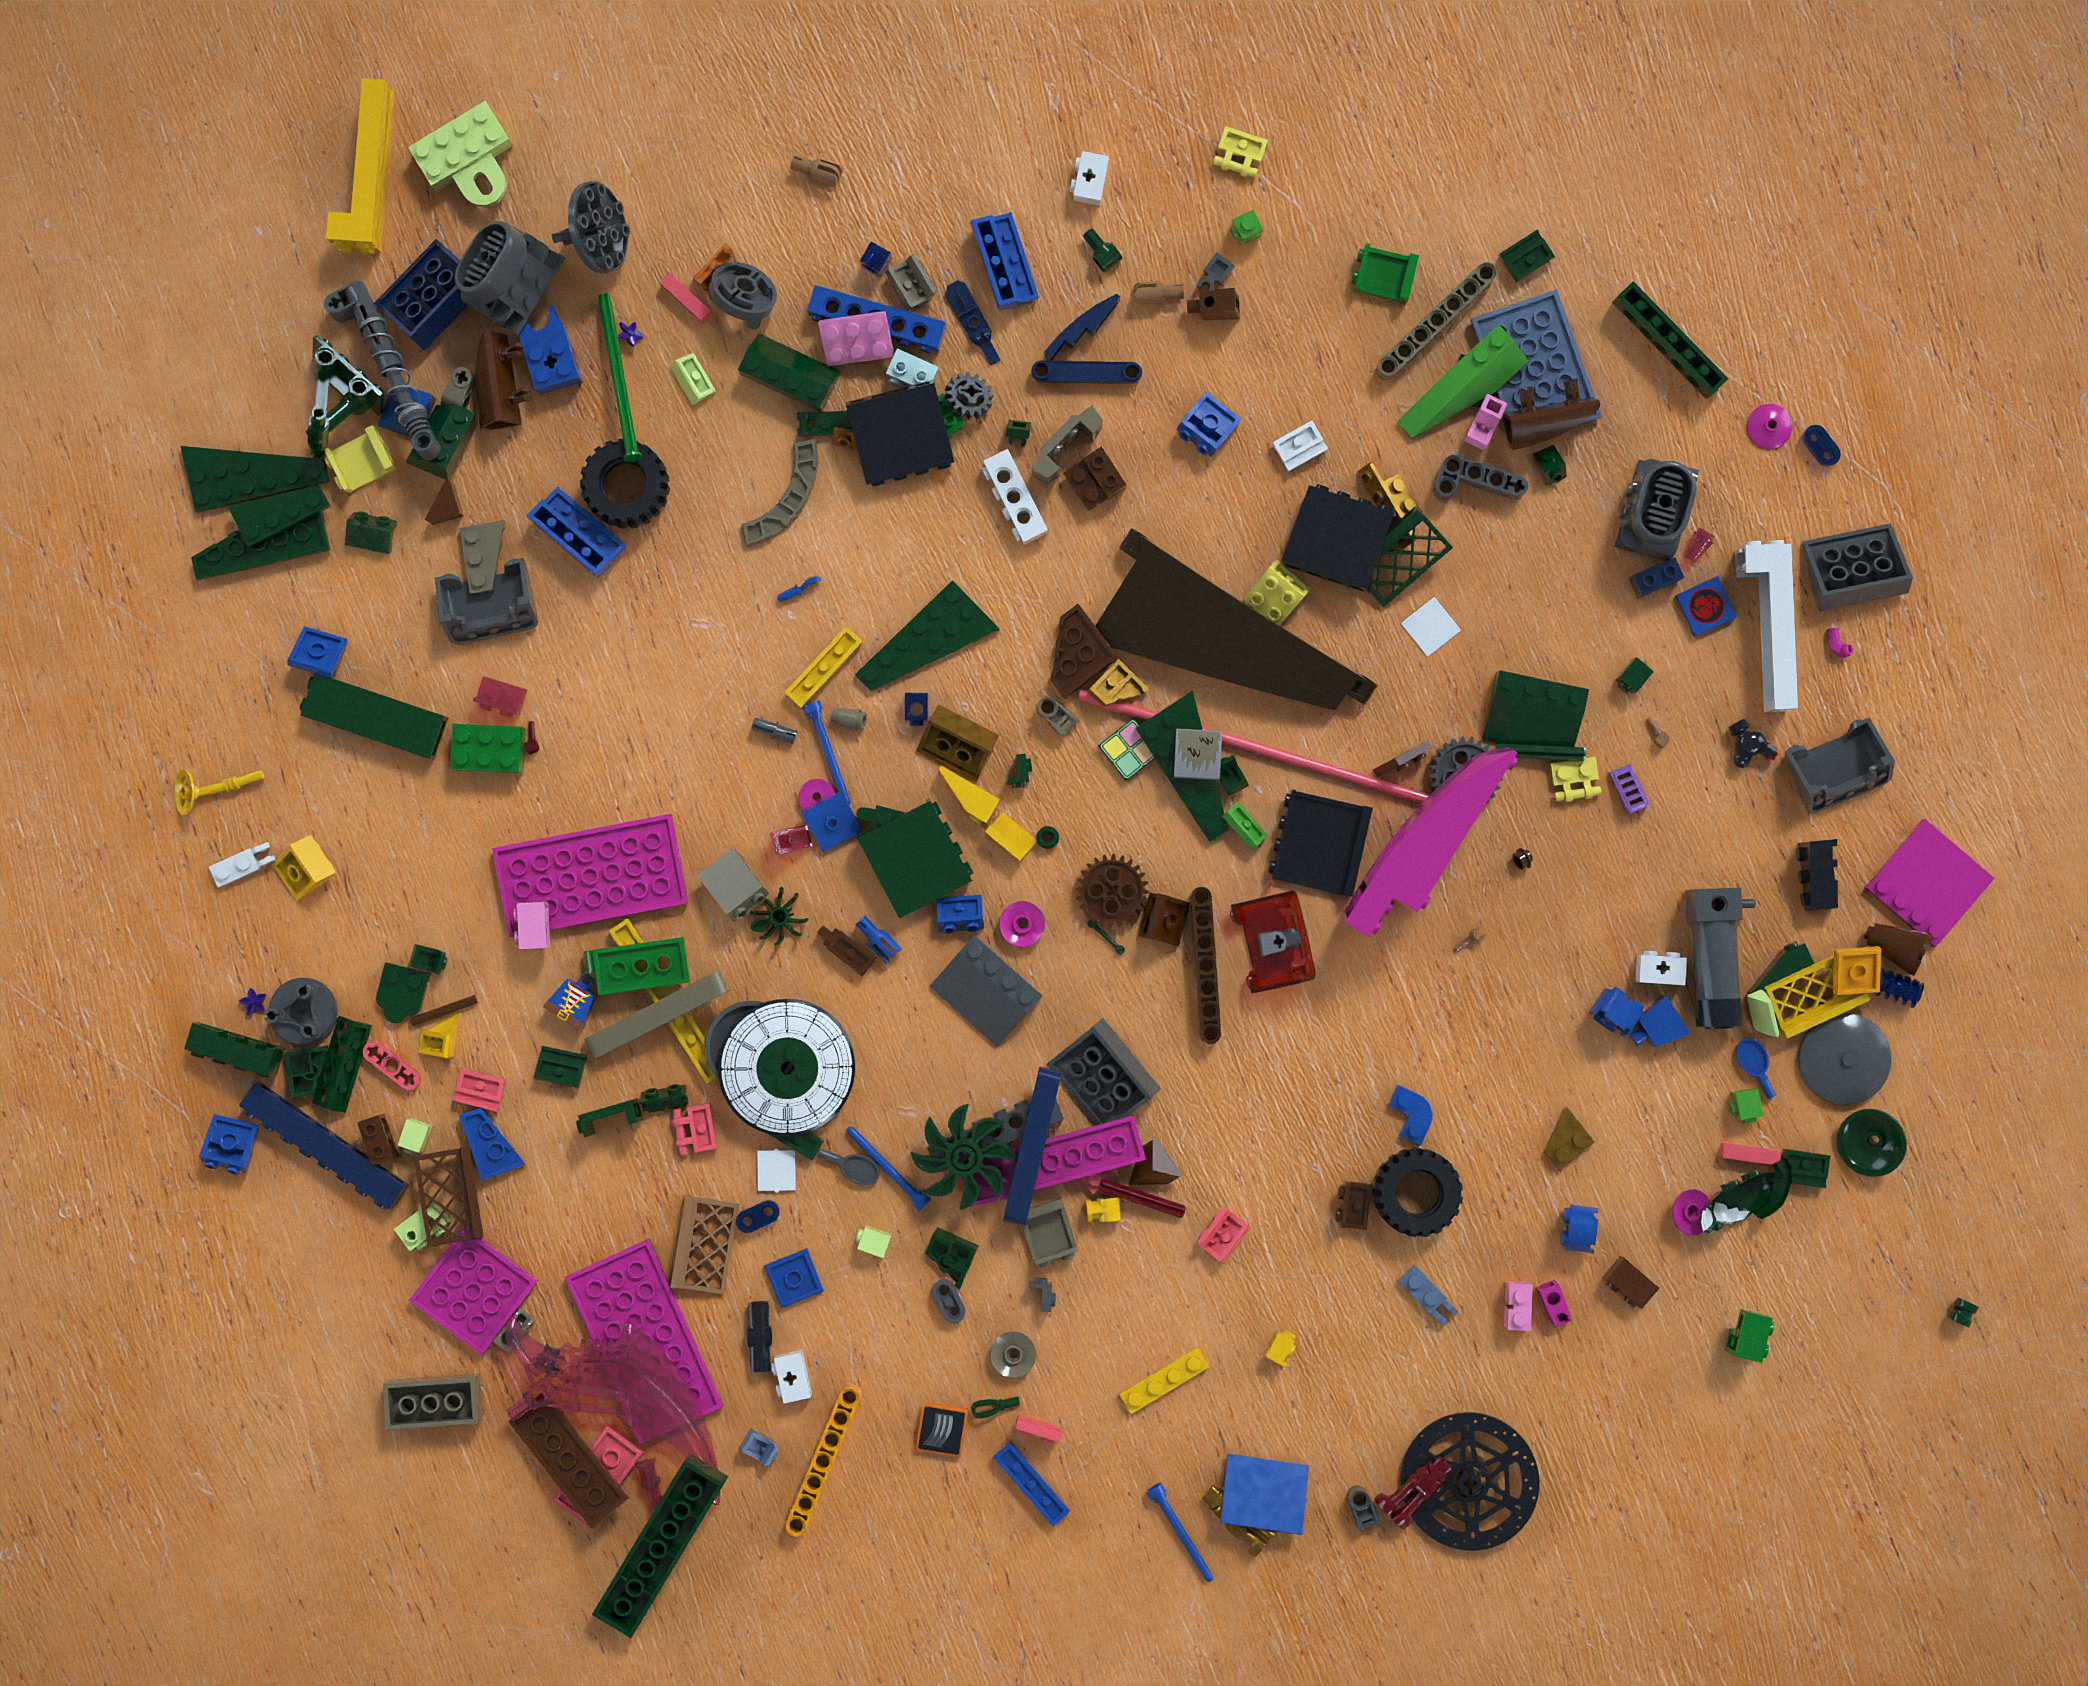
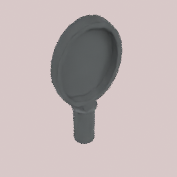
M822 1148L819 1151L818 1157L835 1163V1165H840L842 1173L851 1182L859 1185H870L879 1178V1166L868 1156L850 1154L844 1158Z

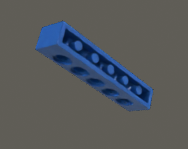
M814 285L807 309L809 316H812V320L819 322L820 320L847 317L852 310H858L861 314L886 311L891 339L897 340L898 344L904 347L918 346L925 353L933 354V351L939 352L946 329L944 321ZM830 304H837L839 309L836 313H829L827 307ZM900 322L904 325V328L900 332H895L892 330L893 324ZM916 329H924L926 331L925 336L916 338L913 335Z

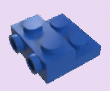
M1205 392L1183 418L1176 430L1179 431L1181 439L1187 442L1191 441L1197 445L1199 453L1212 457L1242 419L1208 392Z
M214 1114L199 1154V1158L204 1162V1166L210 1169H217L218 1166L225 1167L227 1172L239 1175L240 1171L246 1172L253 1154L252 1148L259 1126Z

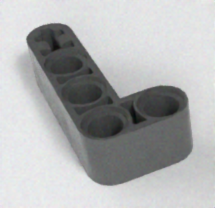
M1450 455L1442 462L1433 489L1434 495L1437 498L1446 500L1454 494L1458 482L1516 500L1527 492L1528 482L1522 476L1464 457ZM1447 462H1454L1457 465V471H1449L1446 467ZM1469 469H1476L1479 477L1477 479L1470 478L1468 475ZM1490 476H1497L1500 479V485H1492L1490 483ZM1509 480V481L1507 482V485H1508V486H1507L1505 489H1503V487H1504L1505 484H1506V481ZM1447 483L1450 486V493L1441 492L1439 485ZM1515 483H1518V488L1521 489L1517 493L1514 492L1515 488L1512 487Z

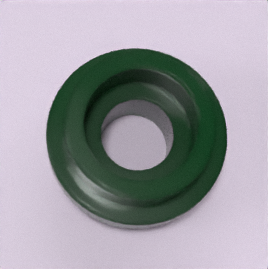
M1042 827L1037 833V842L1042 848L1051 849L1058 844L1059 834L1053 827ZM1046 833L1052 835L1050 842H1046L1043 839Z

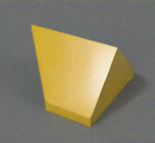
M459 1012L426 1030H421L418 1053L442 1058L454 1057Z

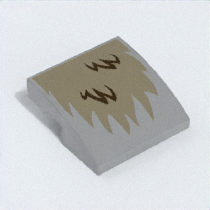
M1176 729L1174 778L1219 780L1222 731Z

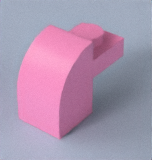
M1487 394L1468 429L1464 441L1484 451L1508 403Z

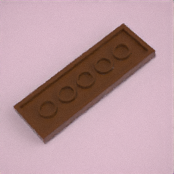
M545 1391L508 1421L591 1529H595L629 1499Z

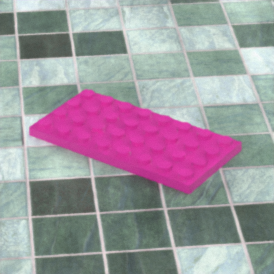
M672 814L492 848L509 938L515 937V931H518V922L514 921V908H517V903L548 902L549 930L689 903Z
M650 1239L565 1277L639 1445L724 1406L672 1288H670V1283Z

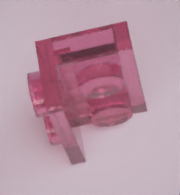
M483 676L477 697H474L473 701L478 703L477 708L491 711V708L499 709L500 715L512 718L513 714L520 716L528 690Z

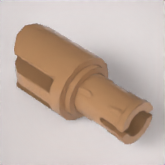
M794 155L790 166L791 170L809 175L810 180L830 187L836 186L843 171L840 165L818 158L811 161Z
M1160 281L1136 283L1133 287L1134 299L1137 304H1161L1164 299H1184L1183 284L1163 285Z

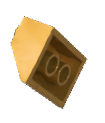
M938 704L928 721L916 751L977 782L999 735Z

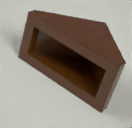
M448 480L445 481L425 518L432 525L464 516L455 485Z

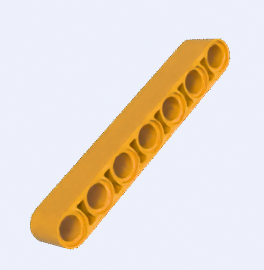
M850 1384L843 1387L786 1522V1531L791 1536H801L810 1521L860 1400L861 1393L855 1385ZM852 1391L856 1395V1399L848 1402L844 1398V1393ZM839 1412L844 1413L847 1416V1421L844 1423L837 1422L835 1414ZM828 1434H835L838 1437V1442L830 1444L827 1442L826 1436ZM826 1455L829 1458V1464H819L817 1457ZM812 1476L818 1477L821 1484L814 1487L810 1485L808 1479ZM800 1499H810L812 1506L809 1508L802 1507ZM799 1519L803 1523V1527L795 1529L792 1527L791 1521Z

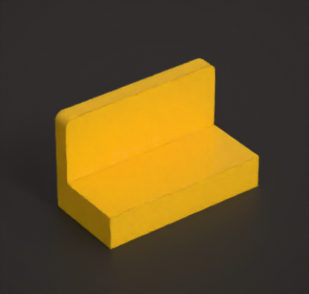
M1001 813L985 831L987 835L1019 861L1024 858L1037 842L1033 836L1005 813Z

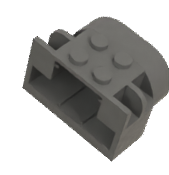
M494 221L485 225L475 235L457 265L455 283L461 291V300L485 319L518 335L565 257L550 250L546 244L537 240L532 235L506 222Z
M1638 460L1633 481L1631 484H1628L1625 496L1628 497L1627 503L1622 505L1619 513V518L1622 520L1614 547L1662 561L1673 558L1678 549L1681 535L1689 522L1697 493L1696 482L1699 470L1686 467L1675 461ZM1660 498L1666 499L1668 508L1661 507L1659 504Z

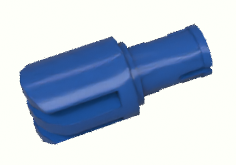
M866 915L855 924L869 939V947L885 964L890 961L889 957L894 958L896 956L895 951L900 952L902 950L884 929L878 930Z

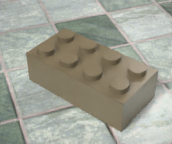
M480 1373L396 1379L383 1383L386 1430L477 1424L483 1419Z

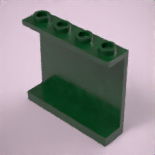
M930 798L926 799V803L872 831L857 835V839L899 919L972 881L970 875L973 874V871L968 861L963 863L959 856L963 852L958 842H952L949 836L952 834V831L947 821L942 823L939 817L942 811L937 802L932 803Z

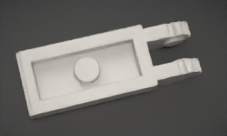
M269 843L249 848L209 866L217 887L220 888L274 862L276 860L274 855L267 856L260 861L256 857V854L270 848Z

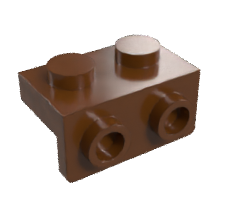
M1344 1181V1185L1339 1186L1338 1199H1342L1341 1208L1336 1210L1335 1221L1339 1222L1340 1228L1367 1230L1372 1184Z

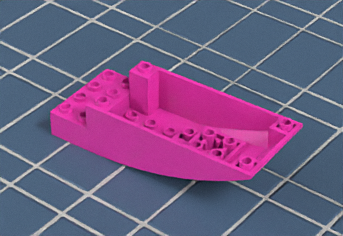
M1503 747L1476 754L1438 786L1404 822L1378 856L1342 913L1345 923L1369 937L1371 933L1376 934L1382 925L1380 919L1383 914L1388 915L1395 904L1393 898L1416 912L1420 908L1424 910L1431 899L1428 895L1506 770L1509 769L1511 771L1518 760L1515 757L1517 752L1508 747Z

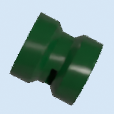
M1957 1297L1954 1303L1955 1308L1953 1311H1950L1947 1318L1969 1328L1972 1323V1315L1977 1313L1979 1307Z

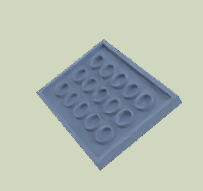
M1557 289L1470 320L1478 343L1499 324L1516 342L1529 360L1528 363L1496 391L1497 398L1508 403L1504 413L1522 409L1519 388H1523L1527 396V387H1533L1536 407L1564 402L1566 395L1563 380H1568L1572 386V378H1578L1580 398H1595ZM1600 409L1579 425L1601 418Z

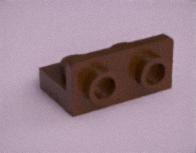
M385 1113L357 1123L371 1165L399 1157Z

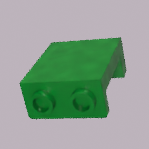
M1366 243L1364 249H1359L1356 262H1359L1360 266L1358 271L1354 270L1351 284H1355L1354 292L1406 304L1410 296L1419 255L1410 253L1409 256L1372 248L1370 244Z

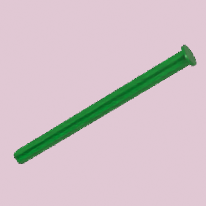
M605 293L600 294L598 300L626 453L623 458L626 462H635L642 458V454L638 452L611 296Z

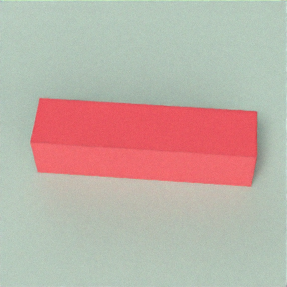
M670 273L659 282L666 291L702 323L712 314L706 305Z
M1721 1143L1720 1157L1773 1165V1163L1780 1160L1781 1151Z

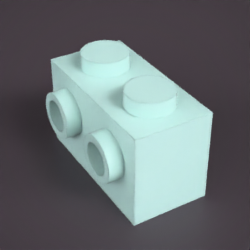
M897 349L886 375L889 378V382L898 387H901L902 384L911 386L930 380L935 382L939 373V367Z

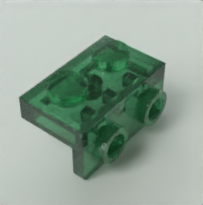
M362 511L353 512L346 523L345 545L390 554L392 551L393 530L397 526V521L391 520L386 516H371Z

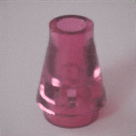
M1701 528L1697 532L1694 531L1684 557L1696 563L1713 544L1712 541L1715 537Z

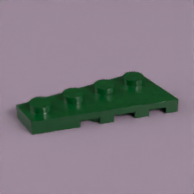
M318 485L228 506V509L247 546L251 548L330 508L331 505L321 486Z

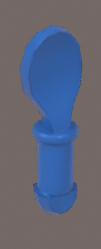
M809 577L801 587L795 585V587L777 595V600L783 602L801 595V592L806 587L821 581V577Z

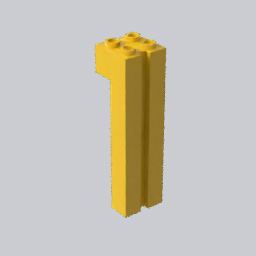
M362 78L351 213L328 212L326 239L340 253L350 254L353 250L360 251L364 255H374V252L382 251L394 91L391 87H388V83L383 79Z

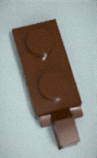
M822 925L817 932L826 939L823 943L827 947L826 949L861 976L866 973L876 960L875 956L841 930L839 931L835 928L831 932Z

